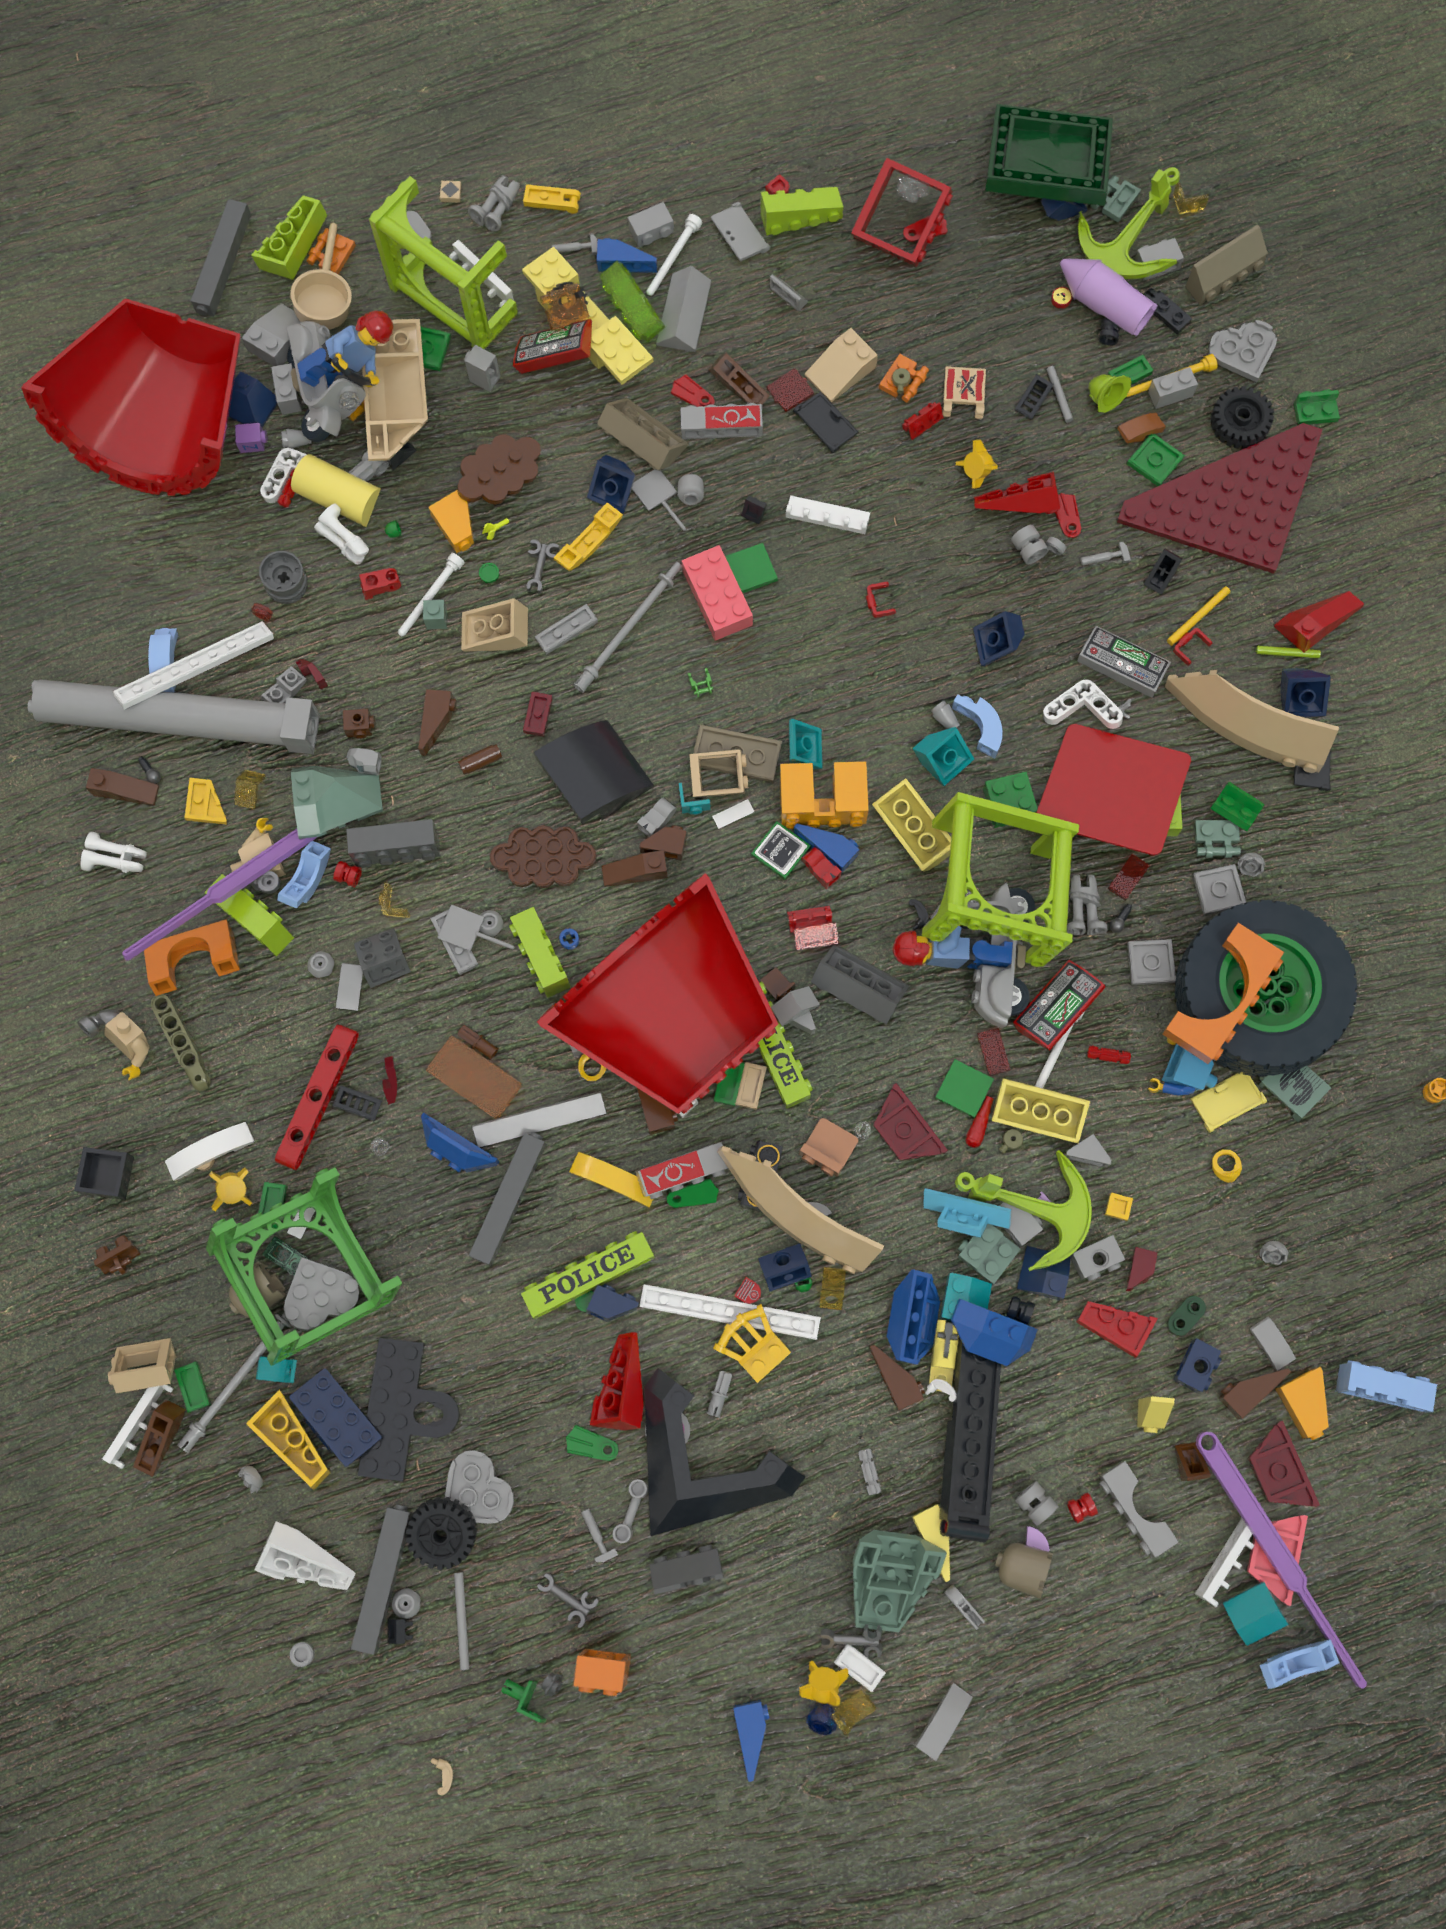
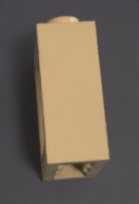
M741 750L689 754L694 798L745 794V788H749L748 776L743 774V767H747L746 754L742 755ZM736 757L739 788L703 791L700 760Z
M171 1338L117 1347L115 1356L111 1360L112 1369L108 1372L109 1384L114 1386L115 1392L121 1393L171 1384L176 1360V1353ZM156 1363L154 1366L127 1370L130 1367Z

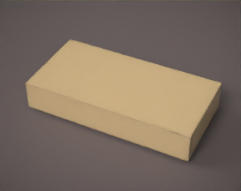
M745 1062L735 1103L737 1106L757 1110L767 1069L766 1066Z

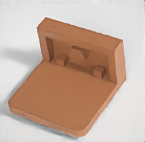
M821 1118L806 1144H803L799 1155L802 1156L801 1159L810 1165L816 1164L821 1167V1171L831 1177L833 1175L838 1177L856 1147L858 1138L829 1120Z

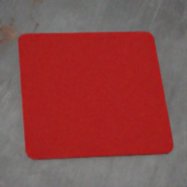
M1072 724L1066 730L1037 813L1079 824L1077 835L1149 855H1158L1162 852L1191 763V757L1189 754Z

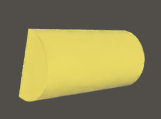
M311 454L305 455L299 461L291 480L293 492L326 508L332 504H337L341 509L340 515L364 527H367L381 488Z
M906 778L872 804L923 872L934 868L950 856V835L946 831L932 828V820L935 818L934 814Z
M1003 1078L998 1090L992 1121L1079 1143L1090 1100Z

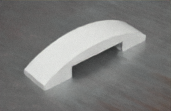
M243 1122L191 1144L165 1160V1163L173 1181H176L194 1172V1169L228 1152L238 1151L255 1141L247 1123Z

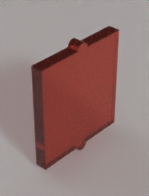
M795 368L766 386V389L774 397V402H778L785 412H788L814 395V391L807 384V379L803 378Z

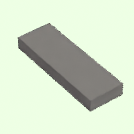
M585 604L534 637L545 654L548 655L598 623V619L588 605Z
M449 909L431 918L438 935ZM442 940L459 975L479 966L472 951Z

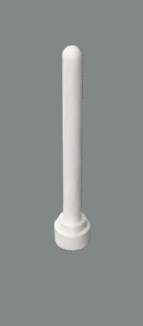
M689 214L687 217L685 230L648 287L647 295L652 296L690 235L701 227L702 220L698 216Z
M451 553L446 559V568L398 630L400 636H405L422 614L423 600H432L452 572H456L457 569L460 570L465 562L458 555Z
M1083 1014L1076 1020L1075 1023H1077L1078 1020H1081ZM1073 1025L1052 1048L1035 1084L1036 1087L1044 1088Z

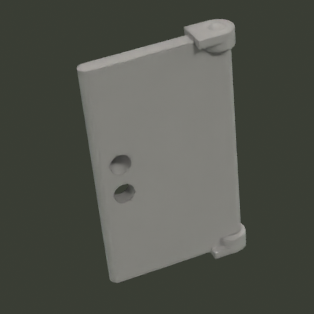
M740 202L732 204V207L710 217L740 261L760 252L763 254L770 250V245L763 239L743 210Z

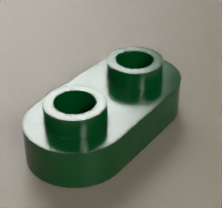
M1197 1296L1186 1298L1168 1318L1167 1328L1169 1332L1175 1336L1187 1334L1204 1315L1206 1310L1204 1301ZM1192 1303L1198 1306L1196 1312L1191 1309ZM1177 1320H1181L1183 1322L1182 1328L1177 1327Z

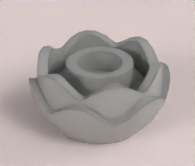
M1246 853L1238 861V869H1240L1243 875L1255 877L1261 874L1265 868L1264 859L1257 853Z
M492 910L480 914V916L485 918L479 932L491 937L496 936L504 926L501 915Z
M324 951L315 952L309 957L307 962L309 972L316 978L329 976L335 965L332 956Z
M1269 1241L1260 1250V1257H1262L1263 1261L1274 1265L1286 1262L1289 1255L1286 1246L1278 1241Z
M253 1466L240 1468L238 1475L243 1478L244 1485L250 1488V1493L255 1491L257 1493L263 1483L257 1470Z
M410 1588L398 1591L392 1599L394 1613L403 1619H409L416 1615L420 1610L421 1599L419 1594Z

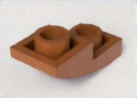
M1154 412L1131 419L1118 426L1117 430L1126 443L1143 441L1146 435L1162 433L1166 426L1157 413Z

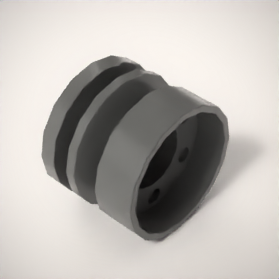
M275 551L268 554L262 560L259 567V576L268 596L273 601L280 604H292L299 601L305 595L308 588V579L300 560L293 553Z

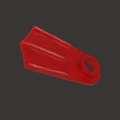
M930 216L907 226L903 231L904 238L910 242L919 241ZM944 218L942 223L937 225L934 230L936 233L935 237L947 234V220Z
M686 374L674 380L671 390L672 395L696 407L714 405L713 396ZM703 399L709 400L707 403L702 402Z
M1060 493L1058 496L1061 509H1057L1054 513L1064 535L1069 538H1075L1081 532L1075 495ZM1069 526H1074L1076 529L1070 530Z

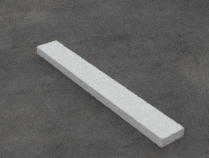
M263 621L114 690V697L123 709H127L274 639L273 633Z
M644 1284L639 1307L731 1324L737 1319L736 1316L739 1313L742 1314L756 1309L757 1305ZM763 1307L773 1332L817 1340L821 1317ZM760 1317L749 1321L755 1329L765 1331Z

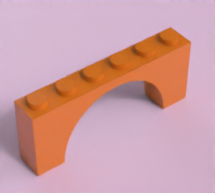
M1240 923L1234 927L1222 945L1236 959L1243 974L1244 992L1238 1007L1226 1016L1210 1020L1192 1018L1178 1011L1163 1032L1164 1036L1206 1064H1209L1213 1059L1215 1061L1218 1060L1224 1051L1221 1046L1225 1041L1229 1043L1236 1033L1233 1030L1235 1025H1241L1248 1014L1245 1013L1247 1007H1253L1260 996L1257 995L1259 989H1265L1271 981V978L1268 977L1271 971L1276 972L1283 963V960L1280 959L1284 953L1282 950Z

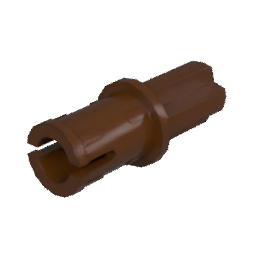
M463 1025L458 1031V1036L472 1045V1049L479 1050L489 1059H492L497 1054L499 1048L484 1039L483 1034H477L466 1025Z

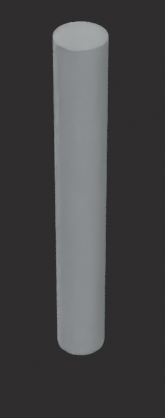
M1050 366L1046 370L1051 383L1054 384L1053 389L1065 422L1069 423L1073 421V417L1054 366Z

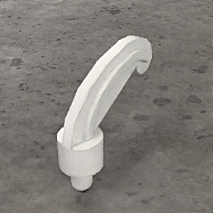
M941 1379L933 1380L925 1391V1394L928 1395L939 1389L950 1395V1401L956 1400L954 1388L948 1382Z

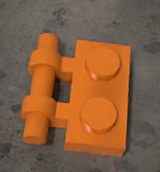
M327 228L323 233L319 234L318 242L309 251L307 259L310 265H314L316 260L319 261V269H322L325 254L321 253L327 243L329 232ZM336 234L330 271L339 275L356 246L353 240Z
M899 354L880 382L879 389L896 398L899 393H897L898 387L892 382V374L895 370L904 368L909 371L913 380L910 385L904 387V395L902 396L903 401L909 402L911 397L913 398L916 395L919 385L926 380L929 369L926 366H922L920 371H916L917 363Z

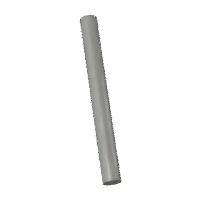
M463 1572L454 1573L460 1670H467L470 1667Z

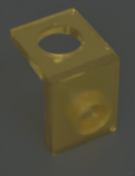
M1180 182L1176 184L1173 193L1179 214L1195 213L1205 209L1209 199L1208 194L1185 198Z
M245 770L236 778L234 804L255 809L258 784L265 778V774Z
M384 882L383 893L379 895V905L384 916L410 918V913L407 909L390 908L392 887L389 883Z
M824 1267L820 1308L842 1310L846 1271L843 1269ZM829 1296H834L838 1301L836 1303H828L825 1299Z
M861 1689L840 1703L831 1717L846 1736L854 1724L874 1712L876 1707L865 1691ZM839 1715L844 1719L846 1726L840 1720Z

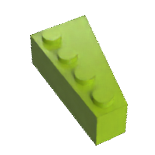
M838 187L813 188L811 192L797 189L795 193L785 194V190L777 191L775 195L761 192V219L766 236L777 235L789 230L795 231L807 226H817L825 222H835L843 218V204Z

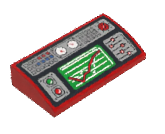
M586 319L522 336L516 346L513 367L523 374L590 357L592 320Z
M1068 960L1017 1017L1013 1024L1019 1033L1050 1051L1106 986L1084 968Z

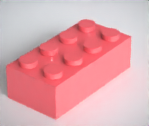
M720 545L682 560L683 574L715 641L753 626L751 610Z

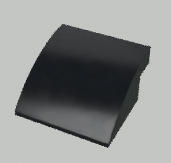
M608 720L592 723L571 731L534 752L536 760L581 824H584L596 815L599 816L601 821L654 787Z

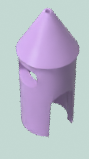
M1062 259L1060 262L1073 299H1077L1095 313L1105 316L1131 335L1137 336L1154 314L1158 305L1129 285L1121 275L1102 263V260Z

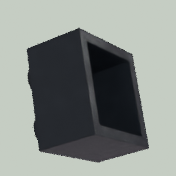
M83 1147L74 1191L82 1195L126 1200L134 1156L126 1152Z

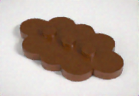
M500 434L492 440L491 444L480 445L476 449L475 455L466 456L461 461L460 473L463 477L459 480L457 486L459 496L468 502H475L483 498L490 504H500L506 499L507 494H518L522 490L523 483H531L537 477L538 465L536 461L541 452L538 441L530 437H522L516 441L509 435Z
M545 825L538 826L533 831L524 827L516 828L510 833L508 843L496 845L490 853V861L493 867L498 871L508 872L510 881L517 887H526L533 883L539 888H548L554 882L559 886H570L577 880L579 870L591 868L597 858L595 848L588 842H579L574 829L563 826L553 830Z

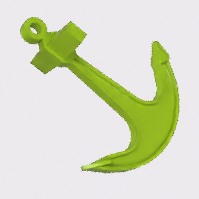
M1174 167L1168 168L1165 171L1158 169L1151 179L1150 199L1112 242H1096L1092 238L1089 225L1082 211H1080L1078 224L1079 241L1087 259L1102 260V263L1124 279L1148 277L1163 272L1177 264V259L1135 262L1129 257L1128 253L1153 210L1155 209V212L1162 215L1169 205L1171 186L1177 184L1180 180L1178 169Z
M1060 1150L1056 1151L1061 1172L1070 1189L1069 1199L1063 1204H1055L1003 1190L1000 1188L1003 1178L992 1174L974 1180L970 1173L963 1172L955 1180L958 1190L966 1192L971 1189L968 1199L980 1202L998 1199L1044 1219L1056 1227L1060 1237L1059 1244L1055 1249L1041 1257L1028 1269L1029 1271L1046 1268L1062 1262L1081 1246L1089 1231L1092 1217L1089 1191L1080 1173ZM962 1179L967 1180L968 1185H964Z

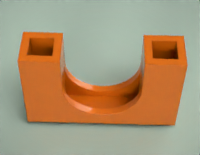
M227 919L160 939L144 950L148 983L155 996L177 990L175 967L182 957L194 951L203 950L210 952L211 961L218 976L240 970L234 933Z

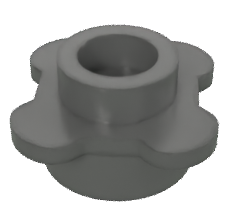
M553 1672L548 1674L542 1684V1690L545 1691L544 1694L546 1696L552 1697L560 1691L563 1685V1676Z

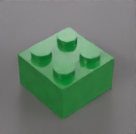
M1027 772L985 781L983 793L986 800L1037 813L1038 809ZM992 821L994 828L1007 826L1006 824Z

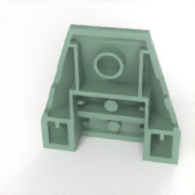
M320 766L298 767L291 770L293 803L299 839L323 836L327 834L326 831L336 827L340 829L345 827V824L356 819L360 821L383 811L379 775Z
M873 1530L860 1538L853 1558L855 1626L864 1628L865 1624H868V1629L877 1630V1625H880L883 1631L900 1632L914 1612V1606L919 1598L926 1595L928 1592L927 1587L933 1579L936 1580L940 1575L947 1555L946 1551L917 1535Z

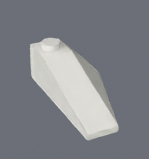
M275 1522L254 1569L275 1579L284 1580L286 1576L297 1578L299 1583H305L306 1580L317 1581L320 1586L348 1590L355 1576L354 1571L300 1531L279 1522Z

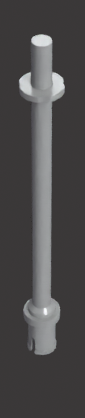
M675 562L666 574L660 573L658 575L660 582L596 661L592 665L585 666L584 672L573 684L578 691L584 693L590 683L599 677L598 670L666 586L673 587L672 579L682 568L680 563Z
M285 1312L282 1316L277 1313L275 1314L278 1320L277 1324L281 1330L285 1326L292 1327L285 1317ZM263 1341L253 1351L198 1422L189 1425L190 1429L181 1441L177 1443L182 1448L189 1441L183 1449L185 1452L189 1453L200 1437L206 1435L205 1431L208 1423L256 1364L259 1357L267 1350Z

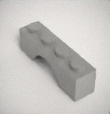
M1121 1461L1099 1476L1101 1479L1099 1484L1106 1495L1110 1493L1115 1501L1112 1503L1119 1515L1124 1514L1128 1521L1126 1523L1127 1528L1132 1535L1137 1534L1141 1540L1139 1546L1146 1556L1150 1554L1151 1557L1156 1558L1178 1543L1166 1522H1149L1136 1512L1132 1495L1138 1480L1125 1461Z

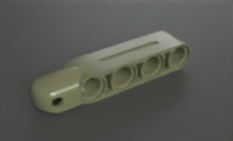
M164 994L154 996L151 1000V1008L179 1064L184 1068L192 1086L197 1091L207 1090L210 1088V1077L204 1067L203 1058L176 1004ZM166 1001L168 1003L167 1007L164 1010H160L161 1003ZM177 1020L176 1026L169 1029V1023ZM186 1038L185 1045L183 1047H178V1042L181 1039ZM191 1057H195V1063L191 1066H188V1060Z

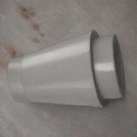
M286 429V431H281L283 448H296L312 444L303 435L302 430Z
M942 701L931 710L933 713L932 717L946 729L958 728L960 726L949 703L946 704L945 701Z

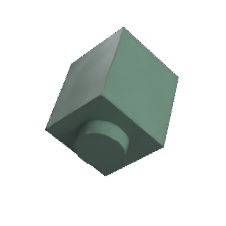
M423 600V621L427 630L447 629V607L444 600Z

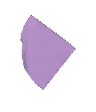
M1027 1526L1026 1545L1049 1552V1544L1045 1536L1039 1530Z

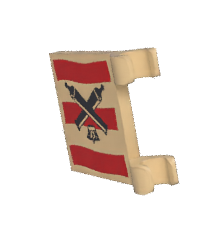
M945 368L944 417L951 416L952 404L976 405L975 419H983L986 369Z

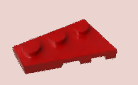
M1088 1301L1076 1322L1136 1358L1158 1318L1138 1315V1313L1131 1311H1121L1114 1307Z

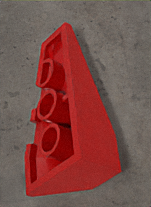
M635 1332L618 1335L609 1359L611 1367L607 1376L603 1375L601 1383H604L600 1396H596L593 1402L591 1426L617 1430L641 1428L644 1403L638 1335Z

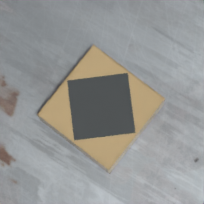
M441 181L440 201L460 202L461 181Z

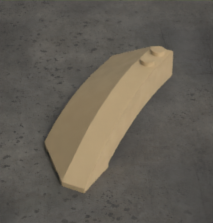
M420 319L392 320L394 328L390 340L386 344L381 343L375 346L376 374L374 376L379 378V383L372 387L363 385L366 394L364 402L368 461L390 460L428 421ZM365 365L362 367L363 376L367 375Z
M1211 670L1208 675H1202L1201 672L1186 673L1185 677L1178 678L1176 674L1168 676L1165 688L1199 721L1226 739L1253 753L1281 762L1287 767H1295L1296 765L1303 767V770L1306 772L1319 773L1324 766L1338 733V726L1296 716L1272 707L1230 684L1216 674L1217 670Z
M725 1146L719 1147L717 1152L751 1201L780 1229L799 1243L822 1255L823 1261L835 1265V1262L843 1265L842 1269L844 1271L855 1274V1272H863L883 1250L884 1245L840 1225L806 1202L770 1167L772 1162L764 1160V1162L759 1163L755 1161V1156L743 1152L737 1153Z

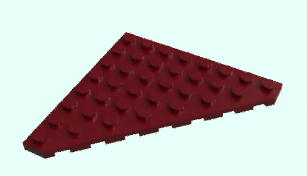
M1302 423L1124 501L1117 523L1274 574L1323 429Z

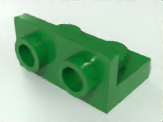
M1325 389L1321 392L1305 391L1298 394L1294 402L1297 425L1302 423L1311 425L1338 422L1340 416L1336 399L1339 396V391Z
M1228 782L1210 809L1247 832L1263 809L1264 803L1231 782Z

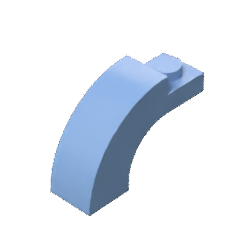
M176 628L156 629L155 634L150 635L148 655L150 674L174 663V651L178 638ZM176 685L164 692H175Z
M957 695L952 709L972 719L978 725L981 738L978 742L977 750L995 759L1002 741V725L997 712L981 697L977 704H975L971 698Z
M311 841L302 850L297 870L289 883L278 893L277 900L294 908H298L302 902L307 903L324 874L331 848Z
M1330 1639L1275 1655L1267 1659V1662L1261 1664L1260 1667L1267 1687L1271 1689L1297 1677L1327 1670L1339 1664Z

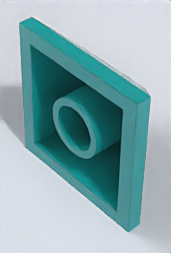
M956 727L927 735L912 748L920 763L943 786L974 760L972 753Z

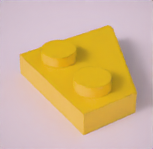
M189 779L185 810L186 821L227 825L226 816L211 780Z

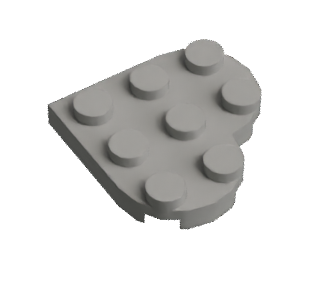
M1255 320L1253 323H1244L1239 330L1228 328V330L1217 331L1211 338L1208 355L1213 354L1218 365L1257 383L1276 346L1277 338H1275V334L1272 331V326L1264 321Z
M301 1257L285 1299V1317L289 1324L298 1330L309 1331L322 1325L328 1316L338 1317L354 1308L359 1295L358 1283L352 1276L343 1271Z
M473 1450L463 1452L452 1461L448 1473L445 1497H451V1501L459 1500L461 1506L465 1504L467 1506L466 1510L472 1512V1519H475L477 1523L490 1524L505 1520L512 1512L514 1493L509 1483L504 1479L495 1477V1467L492 1459L482 1452Z

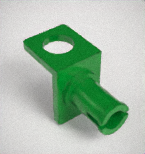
M508 1678L504 1683L507 1687H502L501 1693L519 1701L516 1711L539 1723L546 1722L547 1718L527 1709L538 1681L529 1680L527 1686L523 1687Z

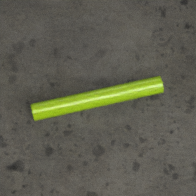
M1256 647V654L1320 658L1321 654L1320 650L1313 649L1303 653L1298 648Z

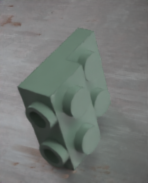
M987 1224L981 1238L973 1236L970 1241L965 1239L957 1250L961 1252L958 1255L960 1260L994 1285L1020 1251V1248L1007 1239L996 1227Z

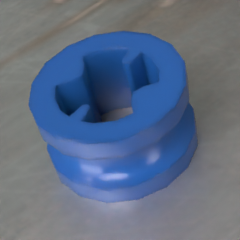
M569 928L561 932L559 939L562 947L572 950L579 945V936L574 929ZM570 934L571 937H575V939H572L573 943L569 944L568 941H564V939H567L566 935Z

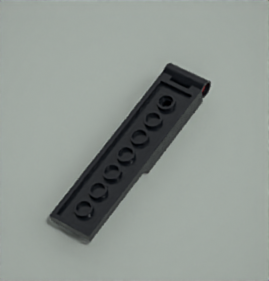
M958 1337L954 1386L956 1400L953 1401L952 1421H947L939 1517L941 1519L940 1534L945 1537L986 1543L990 1536L989 1523L1001 1364L966 1351L960 1337Z

